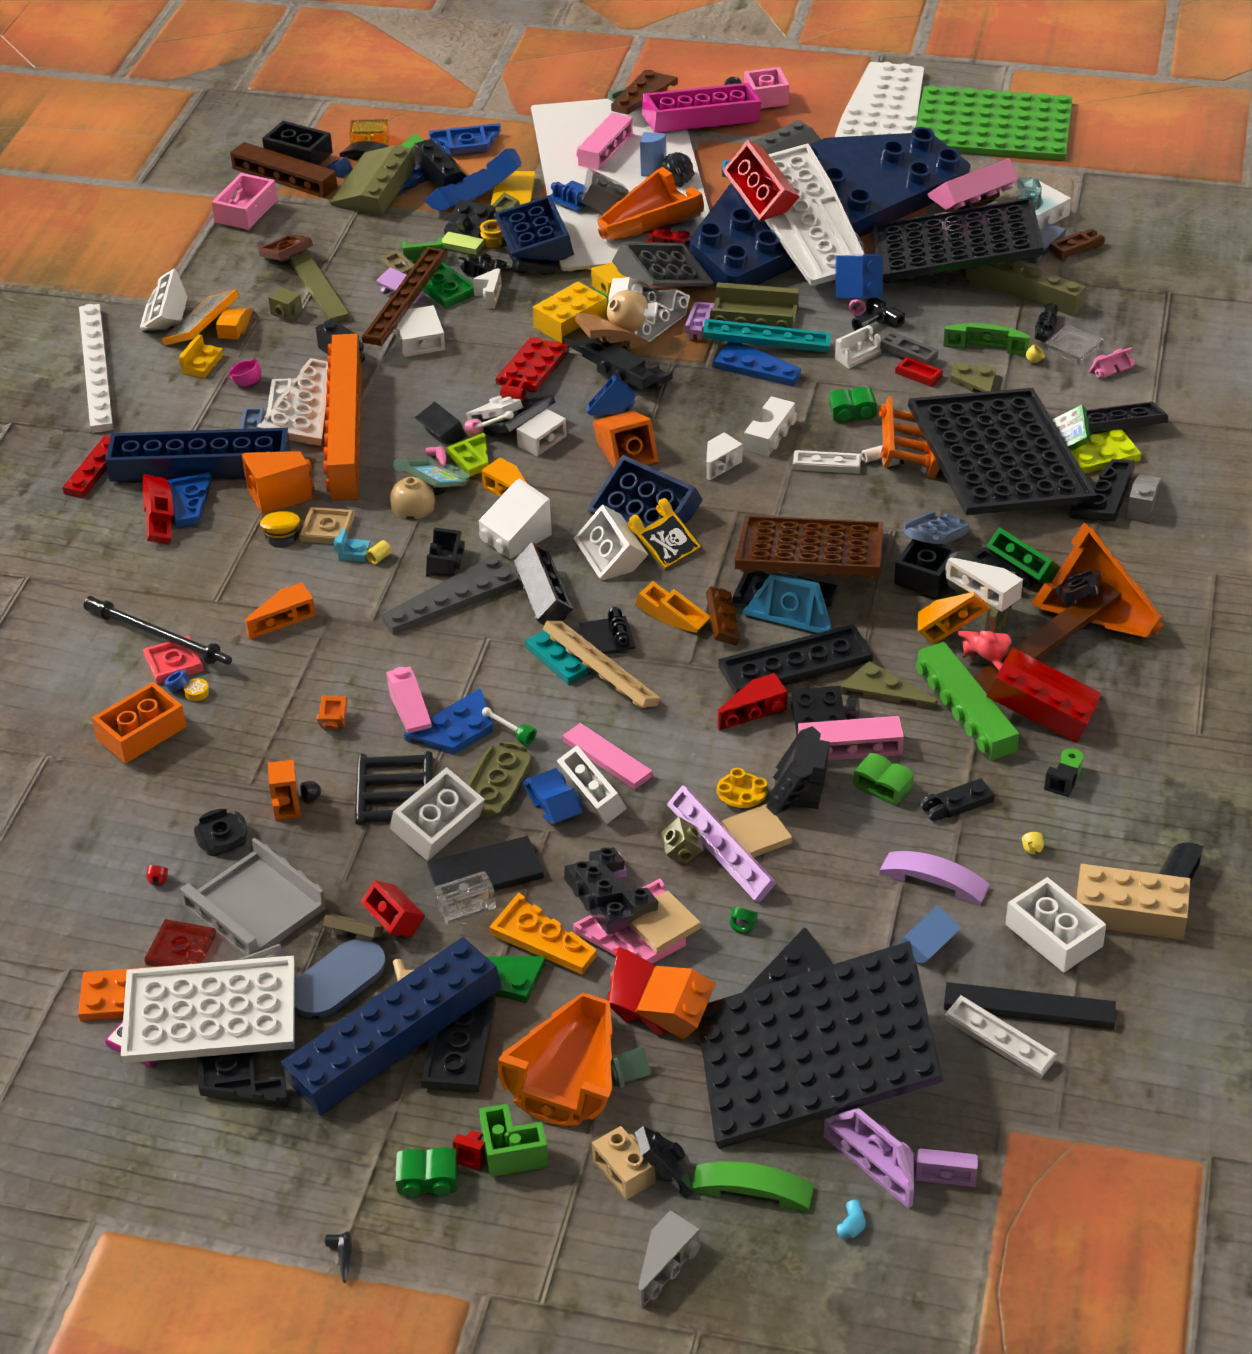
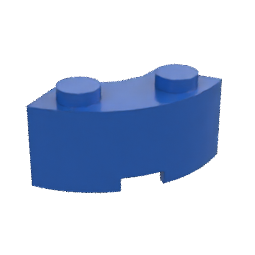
M557 768L523 781L536 808L541 807L546 813L543 815V818L547 822L555 824L583 813L581 810L583 806L579 794L575 793L574 789L566 784L563 774Z

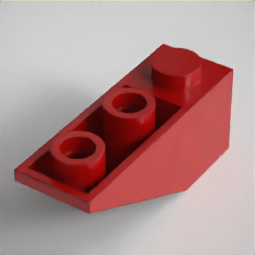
M773 673L751 680L717 710V729L720 731L787 710V690L776 674Z

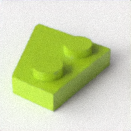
M484 433L447 447V455L470 476L482 472V469L489 465Z

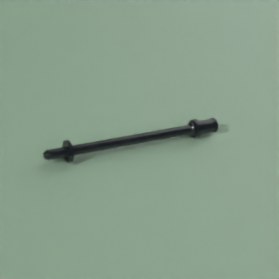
M88 596L89 600H84V609L98 614L100 618L107 620L112 617L204 655L203 658L207 664H214L218 661L229 665L232 662V657L220 652V646L216 643H211L208 646L202 645L114 608L112 602L107 600L101 601L93 596Z

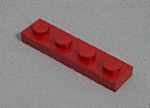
M104 436L64 484L62 489L65 495L84 498L107 470L105 459L111 436Z

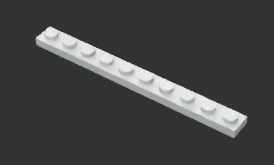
M87 304L79 307L90 428L92 433L113 430L100 304Z

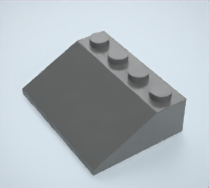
M797 120L752 142L763 147L767 154H772L804 144L810 145L821 140V138L812 127Z
M622 242L612 260L618 272L622 275L651 286L714 285L712 279L683 243Z

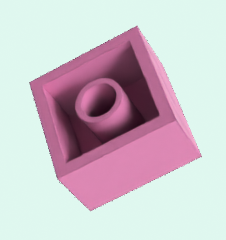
M780 67L744 72V83H748L762 101L761 110L769 107L789 105V83Z

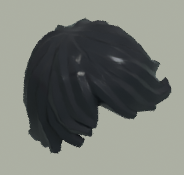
M680 152L668 154L661 163V167H664L673 174L675 185L682 187L684 183H688V179H691L695 174L693 163L689 156Z

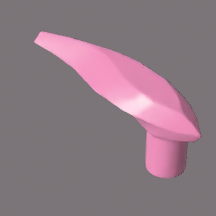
M442 446L426 448V456H436L444 467L446 463L445 449Z

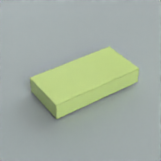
M447 232L442 238L443 249L477 255L484 246V239L453 232Z

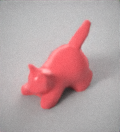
M972 631L958 632L960 637L965 638L962 642L963 658L970 656L971 659H975L976 655L980 654L1000 670L1003 665L1002 659L1007 655L1008 648L1012 644L1008 634L991 631H980V633Z

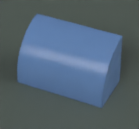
M643 132L640 140L641 176H650L654 171L661 168V163L665 156H667L666 134Z
M937 905L903 937L899 944L910 941L916 962L924 963L962 927Z

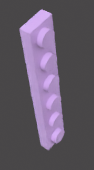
M682 785L667 803L668 807L678 817L698 827L702 844L752 899L760 903L777 882L688 787Z

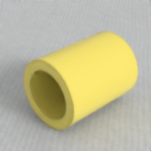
M382 540L366 551V557L370 563L376 565L392 553V549L386 541Z

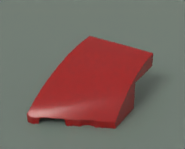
M622 947L616 948L614 951V956H616L615 967L611 973V989L608 992L607 998L610 1001V1008L625 1023L639 1017L657 1036L664 1034L665 1029L636 1013V1009L656 966Z

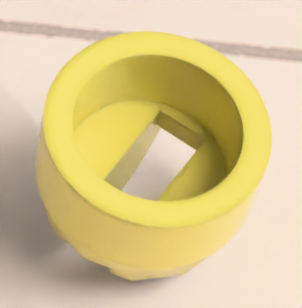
M1036 344L1032 345L1026 352V358L1031 363H1038L1045 358L1043 351Z
M1029 832L1023 835L1022 844L1025 851L1032 855H1035V851L1040 853L1044 848L1043 835L1039 832Z

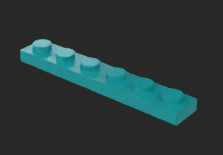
M705 319L703 339L829 353L830 333L713 319Z

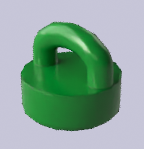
M734 906L730 914V926L738 933L751 932L757 922L758 912ZM737 918L748 921V925L745 927L739 926L736 923Z

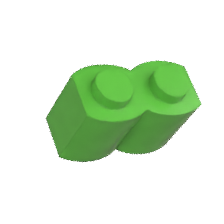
M870 753L856 768L853 778V784L858 789L868 794H875L881 800L892 805H898L912 789L914 783V773L910 769L899 764H892L886 757L875 753Z

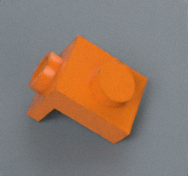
M321 696L320 714H317L316 718L320 727H323L325 730L345 728L347 697Z

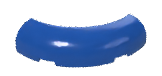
M504 149L498 156L487 163L486 170L481 169L477 173L474 172L455 185L450 184L436 188L425 199V202L432 209L440 211L455 208L459 199L472 201L493 189L521 167L520 157L515 149Z

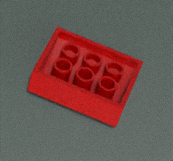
M1012 647L986 697L1077 743L1095 710L1101 692Z

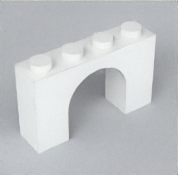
M1037 179L1023 186L1022 199L1032 197L1040 230L1048 223L1054 224L1069 216L1070 197ZM993 201V202H991V203H989V204H995V203H998V202H997V201Z

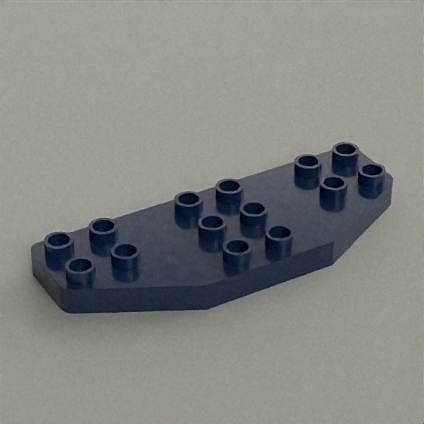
M926 127L914 128L912 133L829 137L810 144L811 149L832 182L854 232L859 237L872 232V224L895 221L935 203L929 198L928 193L949 180L968 174L971 168L970 163L961 157L956 149L950 148L936 137L931 129ZM732 183L729 184L691 236L689 251L716 286L717 282L758 285L797 267L780 243L776 233L770 229L765 220L760 221Z

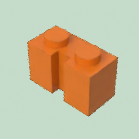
M294 760L268 762L269 788L275 821L301 818L300 796Z

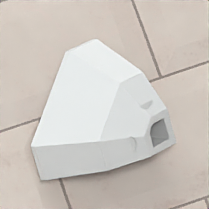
M630 277L612 279L609 301L613 295L622 290L638 292L647 299L648 309H645L644 312L646 319L641 327L632 333L648 340V342L686 316L690 295L677 289L658 291Z

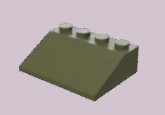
M393 145L365 152L330 204L332 206L383 216L416 167L412 148Z

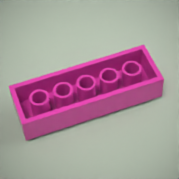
M748 83L643 94L641 114L654 133L699 129L701 127H717L720 125L731 126L738 123L749 124L759 121L762 101Z

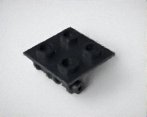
M480 253V255L468 254L458 258L464 261L460 266L462 272L473 277H478L494 269H501V271L513 270L511 266L507 265L506 261L491 259L492 256L486 253Z
M614 606L609 609L607 619L579 623L582 637L602 653L635 649L627 618L622 616V611L618 607Z
M841 686L791 690V710L794 712L796 736L798 735V723L845 720Z

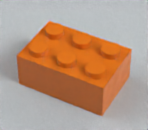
M151 682L92 717L96 739L125 764L187 727L183 705L155 682Z

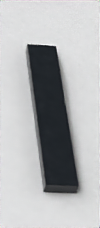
M946 982L943 1010H949L960 995L995 1016L1114 1029L1116 1001Z

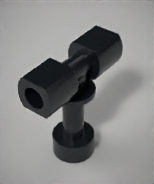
M870 298L867 301V311L872 314L867 317L859 315L853 318L851 322L854 331L874 322L883 323L885 320L896 327H900L905 323V313L895 307L887 308L886 302L879 298Z

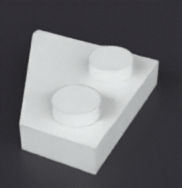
M497 396L490 399V403L467 412L466 415L468 421L480 417L487 419L505 415L507 411H517L523 408L520 399Z

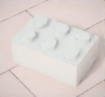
M446 767L393 811L389 829L428 861L480 817L485 799Z
M1048 877L1009 901L1007 905L1005 925L1063 973L1103 947L1106 924Z

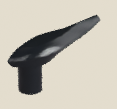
M348 1231L342 1234H327L325 1236V1246L338 1247L341 1277L343 1283H346L352 1250L351 1235Z

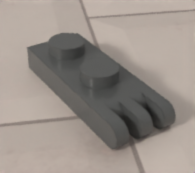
M891 332L880 342L881 349L902 358L908 357L927 365L938 358V349L895 332Z

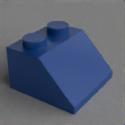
M835 255V297L882 298L883 255Z
M614 374L586 405V410L589 415L619 414L624 410L628 411L636 402L634 401L636 396L634 391Z

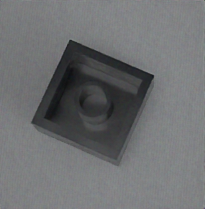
M912 539L895 562L894 584L938 598L948 584L945 572L946 562L950 558L949 556L957 552L958 549L944 544H932Z

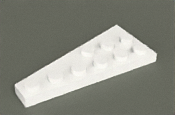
M310 358L300 370L298 377L293 379L291 386L286 388L273 405V409L264 416L263 422L259 423L256 428L288 427L290 441L321 446L326 407L328 362Z

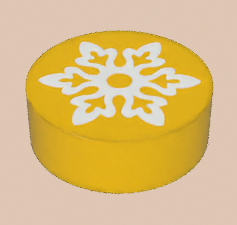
M200 678L191 679L184 686L185 697L190 701L205 699L209 695L207 681Z

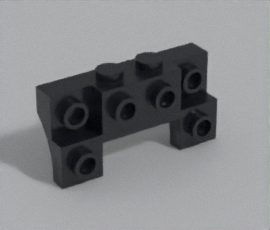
M593 341L582 345V357L595 363L598 373L609 379L615 374L629 387L634 385L644 390L653 385L659 388L673 379V372H664L660 369L659 364L645 368V360L629 352L626 346L620 347L615 343H594Z
M605 847L597 851H591L589 853V861H579L575 864L566 865L564 870V880L606 934L622 932L636 918L658 910V900L647 887L627 891L612 872L624 869L625 860L614 847Z

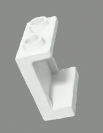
M434 305L409 309L395 327L402 341L404 357L445 350L444 331Z

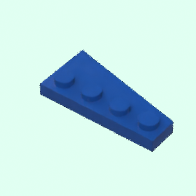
M727 342L714 360V368L792 387L801 376L800 367L742 343Z

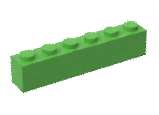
M942 642L918 650L917 672L923 675L929 687L939 695L943 705H947L951 710L955 720L963 725L967 735L972 737L977 743L979 750L985 753L990 761L1017 752L1019 732L996 704L986 697L987 693L946 643Z

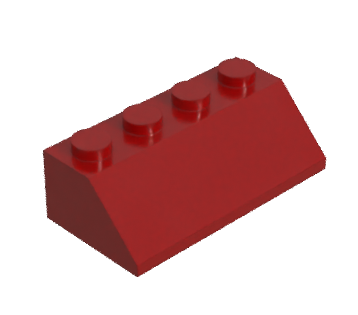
M749 140L745 142L722 170L760 221L788 212L800 197L764 148Z

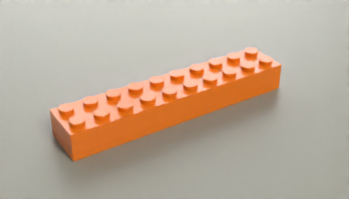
M358 333L332 335V344H328L327 407H325L326 434H324L325 461H323L324 474H327V478H329L326 479V491L331 492L332 501L359 499L362 367Z

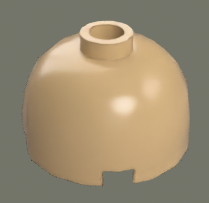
M631 290L617 292L610 299L607 306L608 320L630 332H635L646 319L644 312L645 309H648L647 299L643 294Z
M407 477L398 481L390 493L391 511L401 519H407L406 516H414V520L428 516L434 511L435 495L433 488L429 483L418 477Z

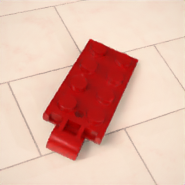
M530 337L496 377V385L502 386L500 396L502 398L511 397L512 399H520L522 401L526 398V391L536 393L569 353V345L562 344L559 341H547L539 337Z

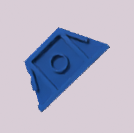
M501 124L429 131V139L436 142L450 155H462L472 152L481 153L490 149L501 132Z
M482 690L474 691L431 716L432 728L412 733L404 732L405 741L411 743L413 739L424 742L427 748L440 749L442 752L454 755L493 732L490 717H484L482 714V710L487 707Z

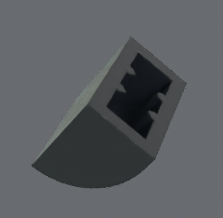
M433 402L415 417L417 421L446 443H456L467 436L461 422L436 402Z
M1189 842L1177 844L1171 849L1159 874L1190 878L1191 883L1200 866L1204 846Z

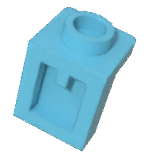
M341 529L339 537H335L334 550L338 551V559L341 561L366 562V551L371 548L370 541L348 539L347 530Z

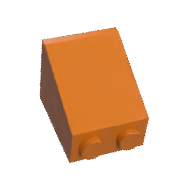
M633 410L593 421L596 442L613 468L622 455L645 465L659 462L650 418Z
M301 451L242 454L247 490L261 514L313 499L312 490L315 487L309 472H312V466L309 459H305Z

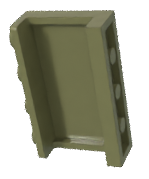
M717 282L716 300L714 308L710 310V319L794 329L799 308V289Z

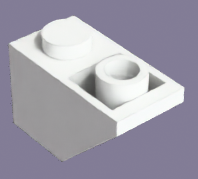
M722 433L708 441L706 470L707 479L710 481L742 462V443L726 433Z

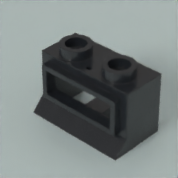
M434 527L433 543H430L429 554H427L426 576L432 573L454 576L455 569L460 570L462 556H459V554L463 555L465 541H461L462 531ZM442 550L453 551L452 557L441 556Z

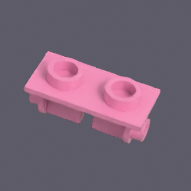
M1132 347L1124 350L1118 349L1106 356H1098L1094 359L1089 372L1095 371L1096 377L1103 379L1116 374L1115 367L1119 373L1132 369L1136 364L1135 359L1129 356Z

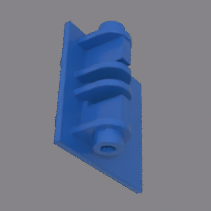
M573 180L566 185L558 181L551 184L553 191L551 198L554 202L576 211L586 206V204L581 202L584 189L583 184Z

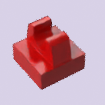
M471 1130L467 1136L456 1135L453 1140V1148L456 1149L459 1165L478 1171L482 1169L485 1164V1142L480 1141L483 1133Z

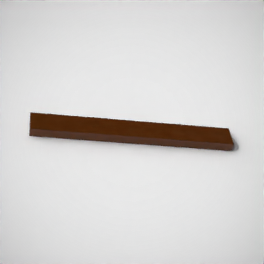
M426 248L363 334L362 343L383 346L446 258V250Z
M1103 582L1099 587L1101 592L1098 595L1090 598L1087 596L1080 598L1075 604L1069 606L1013 648L1036 660H1040L1120 601L1122 593ZM1010 650L1007 652V655L1002 659L1003 663L1006 657L1008 656ZM991 663L973 678L988 694L999 670Z

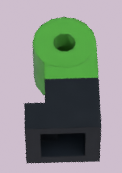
M1073 748L1063 750L1057 769L1049 767L1046 772L1044 790L1069 798L1081 775L1083 753Z

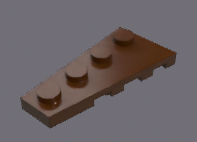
M644 70L611 104V111L626 115L632 113L642 106L643 94L667 91L668 86H676L678 84V77L657 73L653 70Z

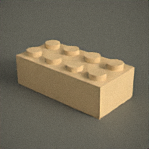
M1080 864L1076 900L1106 924V930L1184 940L1188 918L1190 878Z

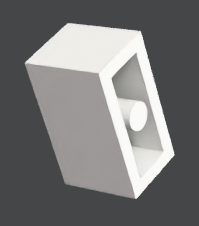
M545 409L517 428L518 447L536 457L567 436L566 418L548 409Z

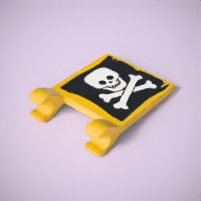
M663 498L659 500L656 506L657 512L663 518L644 528L639 516L633 515L629 518L627 526L632 532L637 534L665 570L699 550L701 546L674 513L669 501Z

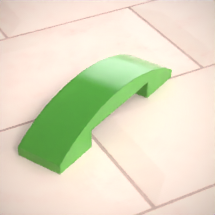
M955 324L945 326L943 346L964 349L965 344L1007 348V354L1026 356V352L1029 349L1030 336L1012 328L993 324Z
M732 1161L709 1162L697 1165L692 1182L694 1193L715 1197H720L722 1191L779 1200L780 1208L809 1212L814 1184L789 1172L759 1164Z

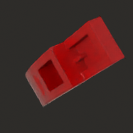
M144 474L143 511L146 512L147 541L170 544L172 539L171 520L174 516L170 485L166 478Z

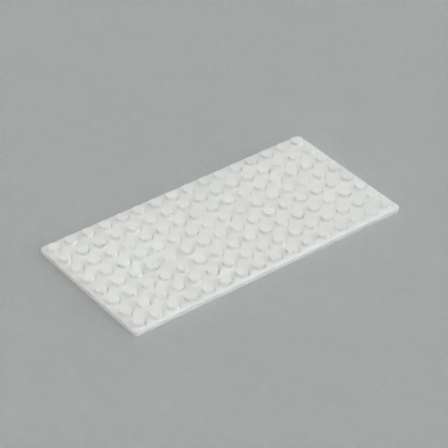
M609 99L532 105L531 111L547 196L553 193L551 189L553 182L558 181L566 185L573 180L583 185L585 184L588 168L578 165L577 148L611 113L632 117L633 134L599 170H592L624 184L629 190L628 193L649 176H641L640 140L643 132L654 133V131L641 114L642 111L637 109L628 115L611 111V104L614 101ZM688 130L665 131L667 156L674 152H680L689 156L695 172L694 176L688 179V183H684L682 187L676 186V188L685 196H687L685 190L690 187L701 192L704 200V211L701 212V216L693 220L662 228H669L671 232L688 231L690 235H693L710 212ZM554 202L569 233L574 255L564 260H559L562 271L591 270L593 267L612 263L622 242H647L648 239H651V236L646 235L653 232V230L643 232L641 235L607 241L602 239L598 233L599 225L597 220L604 214L603 212L588 205L576 211ZM691 240L685 242V245H688V250H690Z

